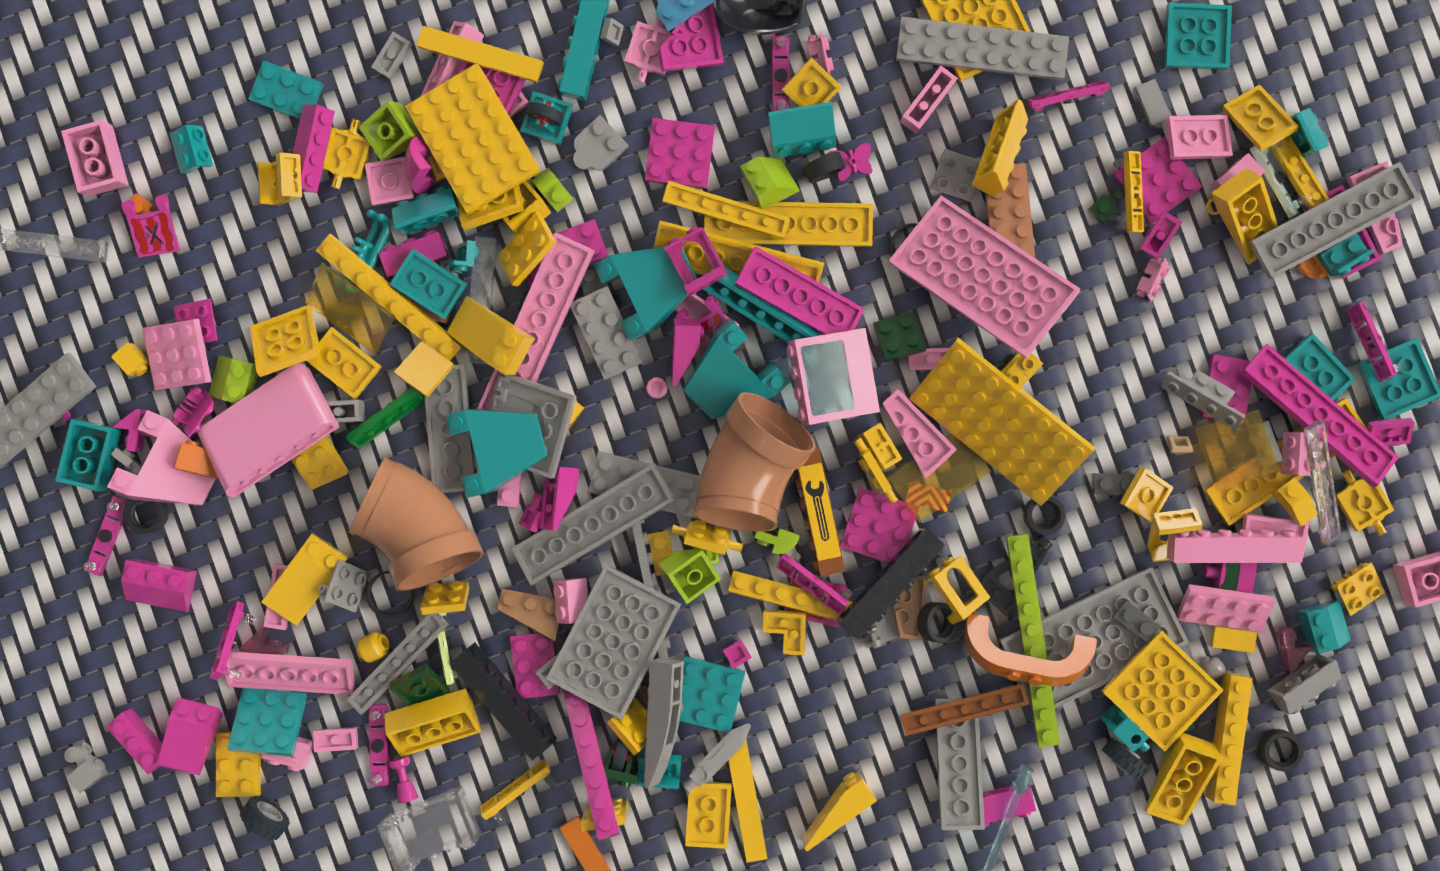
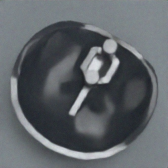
M716 0V7L723 23L732 29L749 35H769L798 27L805 16L806 0Z

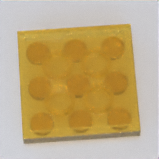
M1259 409L1244 414L1246 416L1237 431L1222 422L1195 429L1216 490L1280 471Z

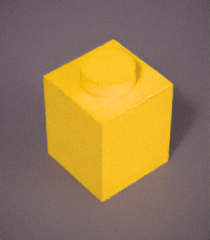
M132 343L124 344L111 356L128 376H141L148 370L147 367L150 365L149 359Z

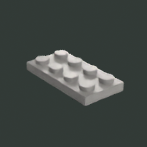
M608 286L572 302L570 307L604 380L643 363L633 340L629 341L621 324L623 318Z

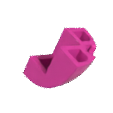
M417 135L411 140L407 148L404 165L406 177L415 193L422 195L427 194L436 182V178L429 171L431 166L426 162L432 152L422 135Z

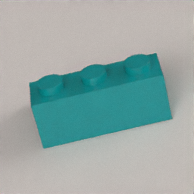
M832 102L768 112L769 134L774 158L836 148Z
M447 186L437 189L436 193L431 195H419L416 197L417 200L412 202H399L396 204L397 207L392 208L394 227L404 236L460 216L457 196L454 190Z

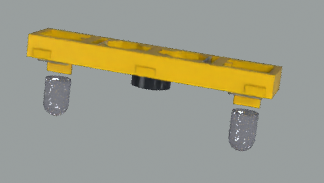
M1126 151L1123 152L1124 158L1113 162L1115 168L1124 167L1125 188L1123 195L1126 201V221L1117 223L1116 229L1118 231L1127 230V233L1144 232L1141 152Z
M543 759L481 805V816L485 820L493 816V819L499 825H504L506 819L499 810L512 800L520 799L527 789L543 778L550 787H555L557 782L549 774L551 772L549 763Z

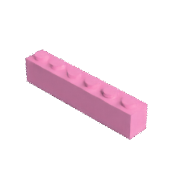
M1265 529L1260 530V533H1253L1251 530H1239V533H1232L1230 530H1218V533H1210L1209 530H1197V533L1168 534L1167 558L1173 563H1301L1303 537L1297 535L1295 531L1287 529L1281 530V533H1274L1272 530Z

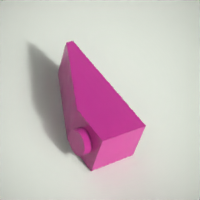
M673 318L672 386H677L700 346V339H704V326L700 325L699 319Z
M558 466L555 478L545 477L540 529L557 530L577 491L579 469Z

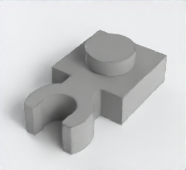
M116 448L111 453L123 465L130 468L135 474H139L142 465L134 459L136 456L134 453L126 451V448L124 450Z

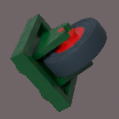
M620 738L618 739L617 746L608 750L604 766L607 782H610V779L618 780V785L630 787L631 784H636L638 774L630 773L634 755L628 751V748ZM613 760L612 766L609 768L610 761ZM625 763H626V764H627L626 770L623 771L624 765H625Z

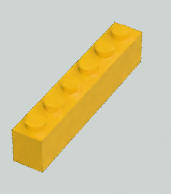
M1224 672L1222 675L1221 688L1224 691L1219 696L1213 743L1217 746L1223 758L1210 779L1206 792V797L1214 803L1236 805L1253 679L1243 674Z

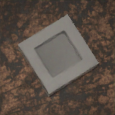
M605 18L600 38L612 46H619L624 26L612 18Z

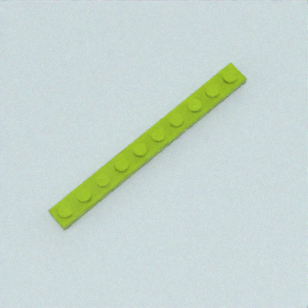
M1027 533L1006 536L1023 653L1025 656L1047 660L1029 536ZM1028 682L1038 747L1060 745L1052 686L1032 685Z

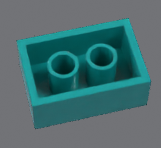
M71 419L55 481L94 491H107L115 461L111 453L118 448L122 429L82 419Z

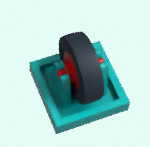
M533 91L526 108L520 132L561 145L574 105Z

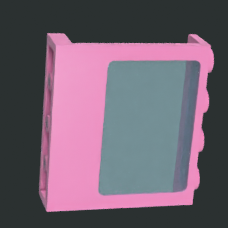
M866 328L788 341L786 350L788 357L791 359L792 367L790 368V374L795 382L794 397L798 400L799 409L797 414L802 425L880 412Z

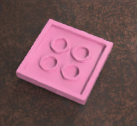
M199 319L142 328L155 390L212 382Z

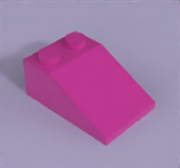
M177 697L168 720L157 765L200 776L223 718L220 709Z

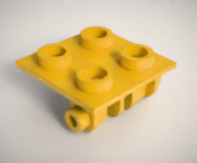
M1372 562L1360 563L1359 566L1349 571V575L1344 574V578L1341 577L1334 581L1331 586L1335 593L1339 592L1349 616H1352L1385 593Z

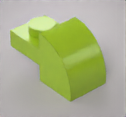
M546 168L532 180V183L557 213L574 200L549 168Z
M781 528L778 529L777 535L758 531L754 535V538L758 539V544L769 547L770 543L773 544L771 552L774 554H783L792 550L800 537L799 534Z

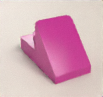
M1162 211L1153 227L1150 226L1140 249L1159 259L1182 224V221Z
M136 409L113 426V428L129 430L125 438L126 451L143 452L145 435L138 430V427L147 410Z

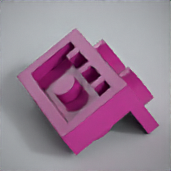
M1412 418L1374 421L1368 423L1367 430L1385 446H1399L1401 444H1410L1415 422Z

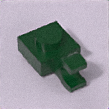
M1120 187L1109 197L1104 193L1088 210L1102 224L1105 223L1119 209L1115 203L1124 196V190Z

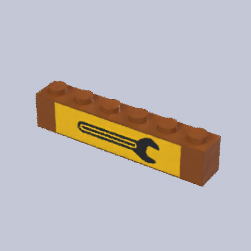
M816 447L804 465L797 469L798 477L795 478L797 490H801L803 498H799L801 510H806L807 518L804 519L806 531H810L811 534L808 544L810 552L815 553L816 560H812L814 572H819V576L823 577L846 571L819 447Z

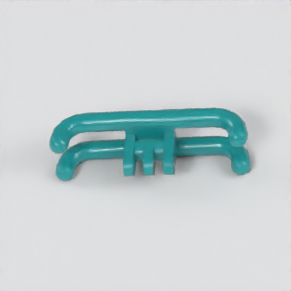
M368 210L367 216L373 222L366 240L355 237L354 241L360 245L358 247L352 244L351 249L357 251L356 255L374 269L379 258L378 253L382 252L390 234L391 223L384 214H377L374 210ZM382 223V231L378 237L376 244L373 245ZM348 278L335 281L336 286L345 288L349 292L355 293L362 290Z

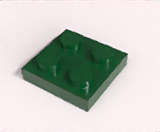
M914 311L873 322V328L885 363L926 351V345Z
M427 664L390 682V689L408 706L450 693V687Z

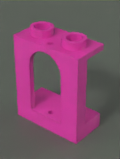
M697 226L686 232L687 235L681 239L676 237L668 241V246L664 248L685 285L684 288L689 295L697 293L728 275L706 231L702 227L698 229ZM691 241L699 243L713 268L711 272L696 280L682 256L683 246Z

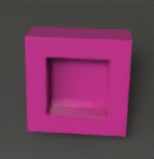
M741 639L723 649L733 669L752 658Z

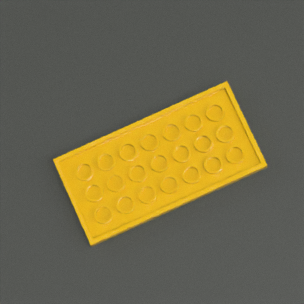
M960 338L953 343L909 398L1040 506L1049 499L1095 449L1093 445Z

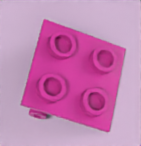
M210 298L173 306L176 322L199 319L203 342L207 343L218 340Z
M195 386L194 389L191 388L186 395L187 399H183L192 408L190 409L180 404L179 406L182 409L178 407L171 420L176 425L181 423L189 438L200 429L201 421L214 408V401L207 390L203 391L198 386Z

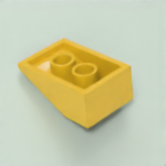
M527 181L519 184L524 211L502 218L515 235L535 212L542 214L543 218L551 214L542 198Z

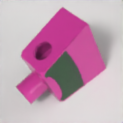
M1215 563V566L1205 565L1203 577L1213 579V588L1253 593L1257 563Z

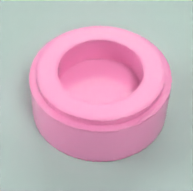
M655 377L649 380L646 389L652 398L659 399L666 395L668 387L662 378Z

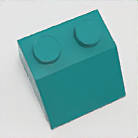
M1310 108L1291 116L1298 124V131L1290 136L1304 158L1329 146L1327 136L1321 131L1318 125V118Z
M1339 599L1297 611L1310 652L1322 654L1336 650L1351 640Z

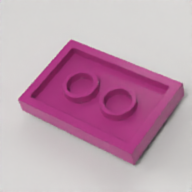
M1215 354L1211 355L1208 376L1236 391L1227 405L1246 415L1252 383L1241 372L1250 361ZM1201 411L1200 417L1215 419L1212 416ZM1246 416L1244 417L1241 424H1245Z
M537 632L510 636L515 683L518 693L525 699L560 694V686L555 684L548 689L535 672L556 656L554 641Z

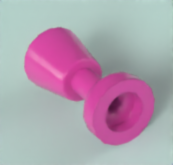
M409 756L398 757L388 761L389 767L397 769L398 804L419 798L412 781L407 778L405 766L410 763Z

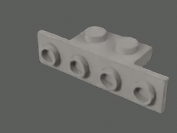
M1199 370L1196 371L1189 382L1169 371L1161 386L1163 389L1236 431L1246 416L1227 405L1236 391Z

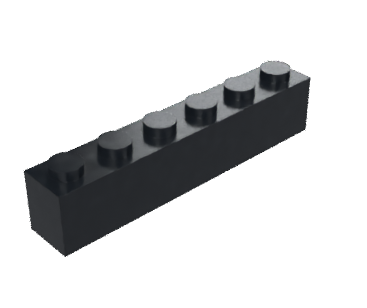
M921 527L836 620L853 637L858 639L866 637L872 630L870 627L875 622H879L886 615L885 611L889 606H894L900 600L899 595L904 590L907 591L913 586V580L918 575L920 576L926 572L932 559L936 560L943 551L941 549L945 544L928 527Z
M476 642L450 663L451 667L532 761L555 742L557 737L553 731L548 728L539 715L526 702L525 698L518 693L511 682L506 679Z

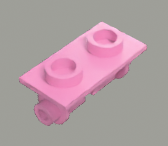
M820 31V37L816 38V35L808 37L810 57L818 55V58L814 60L831 75L830 71L834 70L832 58H827L826 50L830 49L828 38H823L822 31Z
M1154 256L1149 260L1144 274L1151 277L1149 279L1142 276L1136 288V295L1143 298L1147 295L1150 302L1153 297L1158 296L1161 289L1160 281L1162 277L1166 278L1170 269L1165 257L1163 262H1160L1161 258L1158 259Z

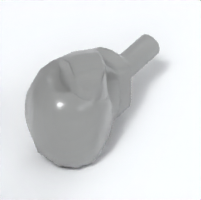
M1207 656L1201 660V669L1213 680L1224 674L1225 666L1219 658Z

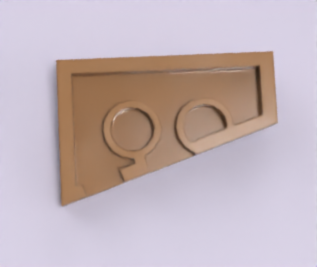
M917 576L913 580V586L907 591L904 590L899 595L900 600L892 606L899 638L922 640V636L917 628V618L920 610L925 605L927 584L924 585L923 582L928 577Z
M501 589L497 607L499 612L528 626L556 643L560 623H557L555 615V598Z

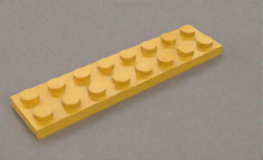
M737 201L760 208L758 202ZM777 202L764 210L790 218L784 239L704 215V230L707 233L753 245L872 247L873 204Z
M660 220L654 248L668 246L667 242L673 238L679 237L681 239L687 235L686 232L691 228ZM707 233L723 265L738 275L753 247L756 246L815 281H820L824 267L823 262ZM691 241L683 246V250L694 273L705 275L713 270L699 243Z
M1343 398L1336 403L1366 428L1347 398ZM1300 426V427L1297 428L1296 430L1292 431V432L1309 433V432H1308L1306 429H1304L1302 426ZM1282 439L1277 441V445L1282 456ZM1319 441L1316 453V468L1336 456ZM1254 456L1203 491L1225 524L1230 526L1242 518L1244 514H1248L1274 497L1272 493L1295 477L1298 481L1304 476L1281 474V463L1260 468L1257 457Z

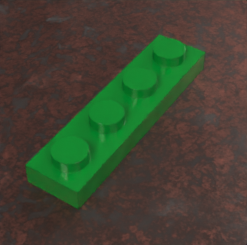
M413 387L406 390L400 397L388 403L378 413L370 416L367 421L355 427L352 432L346 435V438L356 448L361 449L424 403L425 396Z

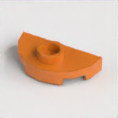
M1317 255L1296 265L1297 270L1303 276L1310 279H1320L1329 275Z

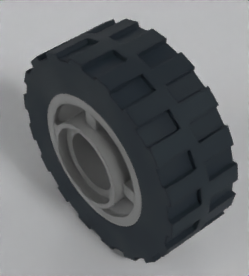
M1113 737L1101 749L1112 759L1111 761L1126 774L1129 773L1138 781L1150 769L1139 759L1140 756L1126 745L1123 746Z
M261 796L251 797L239 814L244 825L252 832L272 841L278 840L290 824L289 817L279 806Z

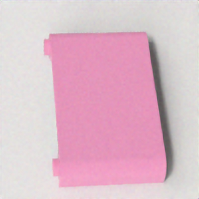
M295 364L209 422L202 424L197 434L226 495L234 498L340 426L310 369L304 364Z

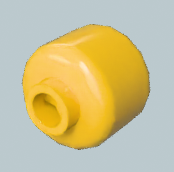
M373 632L359 639L356 651L361 659L372 663L384 658L388 654L390 643L385 635Z

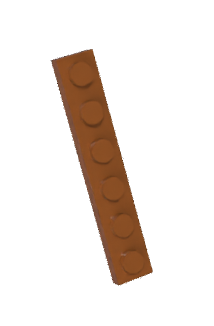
M1019 684L899 715L904 735L909 736L1029 705L1024 685Z

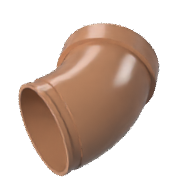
M743 392L739 394L727 411V420L708 454L699 482L694 516L708 524L732 530L749 532L771 531L777 528V517L782 497L791 475L795 469H800L814 452L816 445L805 427L783 408L762 396Z
M384 457L348 533L360 536V538L370 542L386 556L390 563L388 571L396 590H412L435 583L464 570L478 561L484 552L476 533L469 531L464 519L447 496L417 471L400 462L390 460L389 457Z

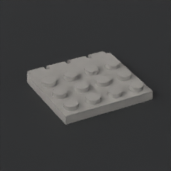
M499 375L495 390L501 393H494L490 410L537 414L547 456L530 467L528 471L551 479L555 478L577 396L516 375Z

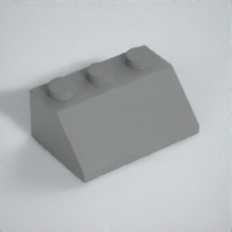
M1316 655L1268 689L1267 692L1282 712L1289 715L1295 714L1302 709L1305 703L1316 700L1322 691L1329 690L1337 684L1336 682L1341 679L1338 663L1334 659Z

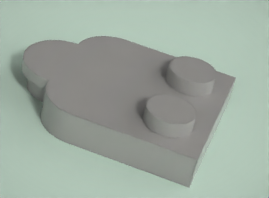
M599 115L575 138L574 148L576 152L573 156V161L580 169L591 167L596 171H602L629 148V145Z

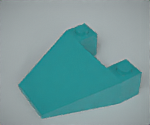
M665 247L609 255L593 264L602 284L615 282L621 278L637 311L636 314L621 321L629 341L640 339L657 330L689 295L671 258L664 250ZM682 248V256H683V258H684V260H685V262H686V264H687V266H688V268H689L691 274L693 275L694 279L696 280L697 277H696V275H695V273H694V271H693V269H692V267H691V264H690V262H689V260H688V258H687V256H686V254H685V252H684V250H683V248Z
M730 317L714 332L683 389L712 420L726 415L739 394L743 392L757 394L769 399L775 397L791 382L773 361L756 375L734 353L748 336Z
M468 409L446 415L451 436L470 433L479 468V473L461 477L466 498L499 490L547 456L537 414Z

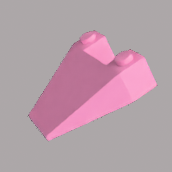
M147 410L138 427V430L143 435L156 440L138 476L117 467L107 487L113 492L132 500L203 505L216 479L172 469L179 444L185 443L186 440H192L169 419Z

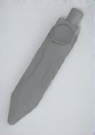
M747 723L731 730L692 770V773L689 775L691 779L684 787L691 792L696 785L700 787L702 784H705L744 744L751 725Z

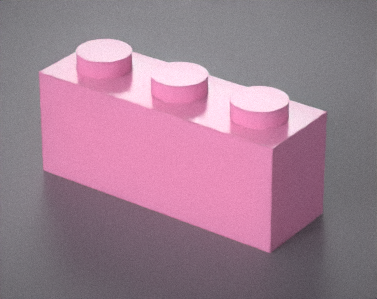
M940 66L902 116L900 123L917 134L958 78Z

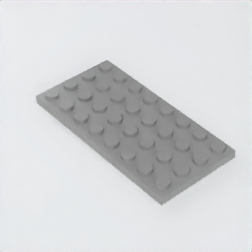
M1149 566L1041 619L1047 660L1060 661L1070 655L1071 642L1075 634L1097 639L1094 656L1084 674L1069 684L1052 686L1055 708L1109 683L1146 644L1145 641L1112 617L1123 600H1127L1160 625L1156 633L1159 630L1163 631L1180 648L1189 644L1152 567ZM1020 630L999 639L1004 651L1024 655ZM1018 680L1020 684L1024 685L1028 701L1031 705L1028 682Z

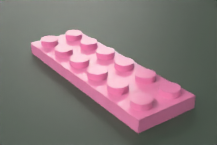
M230 652L226 667L229 668L225 677L228 687L352 695L356 690L352 660Z

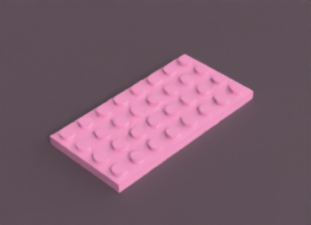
M943 196L938 198L889 259V264L1025 359L1028 358L1080 293L1079 287Z

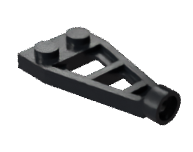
M1041 534L1030 544L1031 555L1034 560V575L1046 553L1053 546ZM1038 544L1043 548L1042 550L1038 549ZM1009 558L987 571L979 580L990 596L988 601L1005 616L1016 606L1014 589L1008 590L999 581L1000 575L1011 570Z

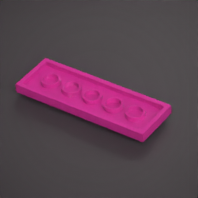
M756 246L753 247L735 282L736 286L822 335L854 330L865 310ZM842 340L835 341L844 347Z

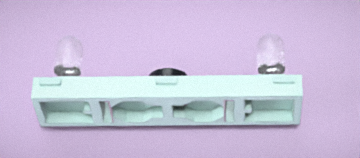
M1281 141L1268 147V149L1272 151L1275 148L1279 147L1281 145ZM1256 146L1251 147L1250 151L1257 163L1266 171L1264 175L1289 218L1299 212L1297 209L1300 206L1297 200L1293 201L1285 189L1283 185L1285 180L1281 172H1276L1266 155L1269 152L1268 149L1260 152ZM1306 194L1298 198V201L1303 206L1311 202L1313 197L1311 194Z

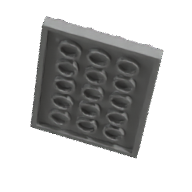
M605 564L546 680L622 720L649 669L650 661L654 659L682 604Z

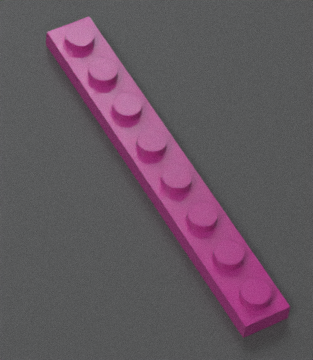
M562 688L598 840H603L619 835L618 822L588 701Z

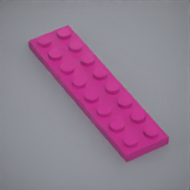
M1265 344L1241 372L1245 378L1371 487L1374 488L1380 484L1399 458L1268 344Z

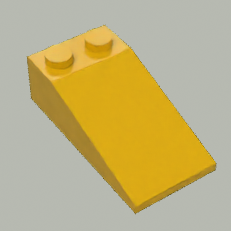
M1245 168L1211 194L1216 208L1247 264H1250L1257 259V256L1249 242L1278 227L1262 176Z
M469 296L465 297L447 331L450 336L484 362L505 375L516 374L535 339Z
M312 532L261 603L297 626L320 596L319 587L330 583L338 559L345 562L348 556Z
M1182 733L1165 753L1145 812L1184 826L1223 758L1217 746L1206 740Z
M858 771L855 773L850 772L843 778V782L840 783L803 835L802 840L806 851L812 849L877 801L873 791Z

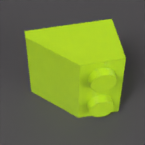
M392 101L384 103L359 126L380 161H385L407 151L411 140L415 136L421 135L403 105Z
M758 156L740 166L745 182L763 210L800 191L780 158Z
M219 355L209 395L217 399L237 403L255 390L258 378L256 365Z
M701 548L675 551L659 563L672 586L686 604L721 580Z

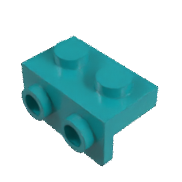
M184 125L170 133L180 174H188L200 167L213 166L202 126Z
M467 240L459 244L457 260L445 263L444 268L450 269L451 273L462 274V272H467V269L474 267V260L478 258L476 241Z
M639 752L637 786H644L645 752ZM681 755L670 756L660 783L653 787L679 789Z

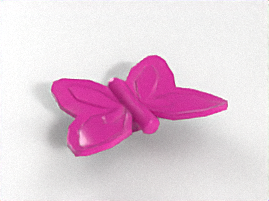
M869 143L859 145L855 149L854 155L852 150L848 151V155L843 151H839L846 165V168L838 173L840 181L848 178L851 172L856 174L857 170L864 174L872 173L871 164L867 160L871 153Z

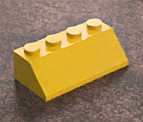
M1016 100L996 115L972 182V186L992 197L1000 192H1004L1009 183L1007 181L1008 176L1015 166V163H1013L1015 156L1021 149L1019 144L1027 131L1025 127L1028 117L1021 100Z
M466 688L385 713L386 735L401 757L482 732L473 700Z

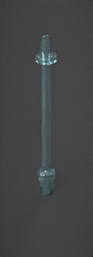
M1022 764L1020 766L1017 778L1011 784L1013 794L983 871H992L1021 795L1028 792V783L1034 769Z

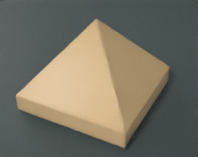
M1188 436L1167 437L1171 452L1181 455L1193 452Z

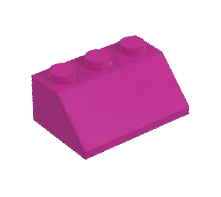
M136 558L125 560L121 579L125 600L189 612L197 570Z

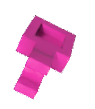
M535 492L532 505L526 506L518 523L533 532H537L540 525L542 495Z

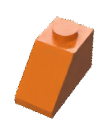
M186 440L185 443L179 444L172 469L218 479L205 449L198 447L199 443Z

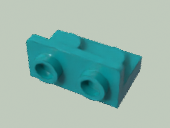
M1356 233L1317 256L1330 277L1338 274L1342 277L1351 272V267L1356 263L1359 266L1370 260L1369 255L1374 253L1373 248L1367 250Z

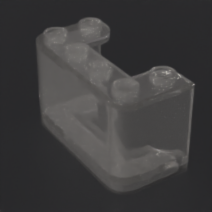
M463 786L456 787L396 811L383 818L377 825L394 871H413L416 869L415 866L420 863V860L425 858L432 860L445 850L452 852L463 847V850H467L476 845L475 842L479 840L481 835Z

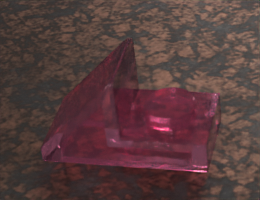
M1285 625L1276 626L1282 668L1294 671L1312 646L1307 644L1295 645L1297 637L1292 627Z
M263 627L240 647V652L283 655L288 653L289 644H284L279 639H270L268 642L269 628Z

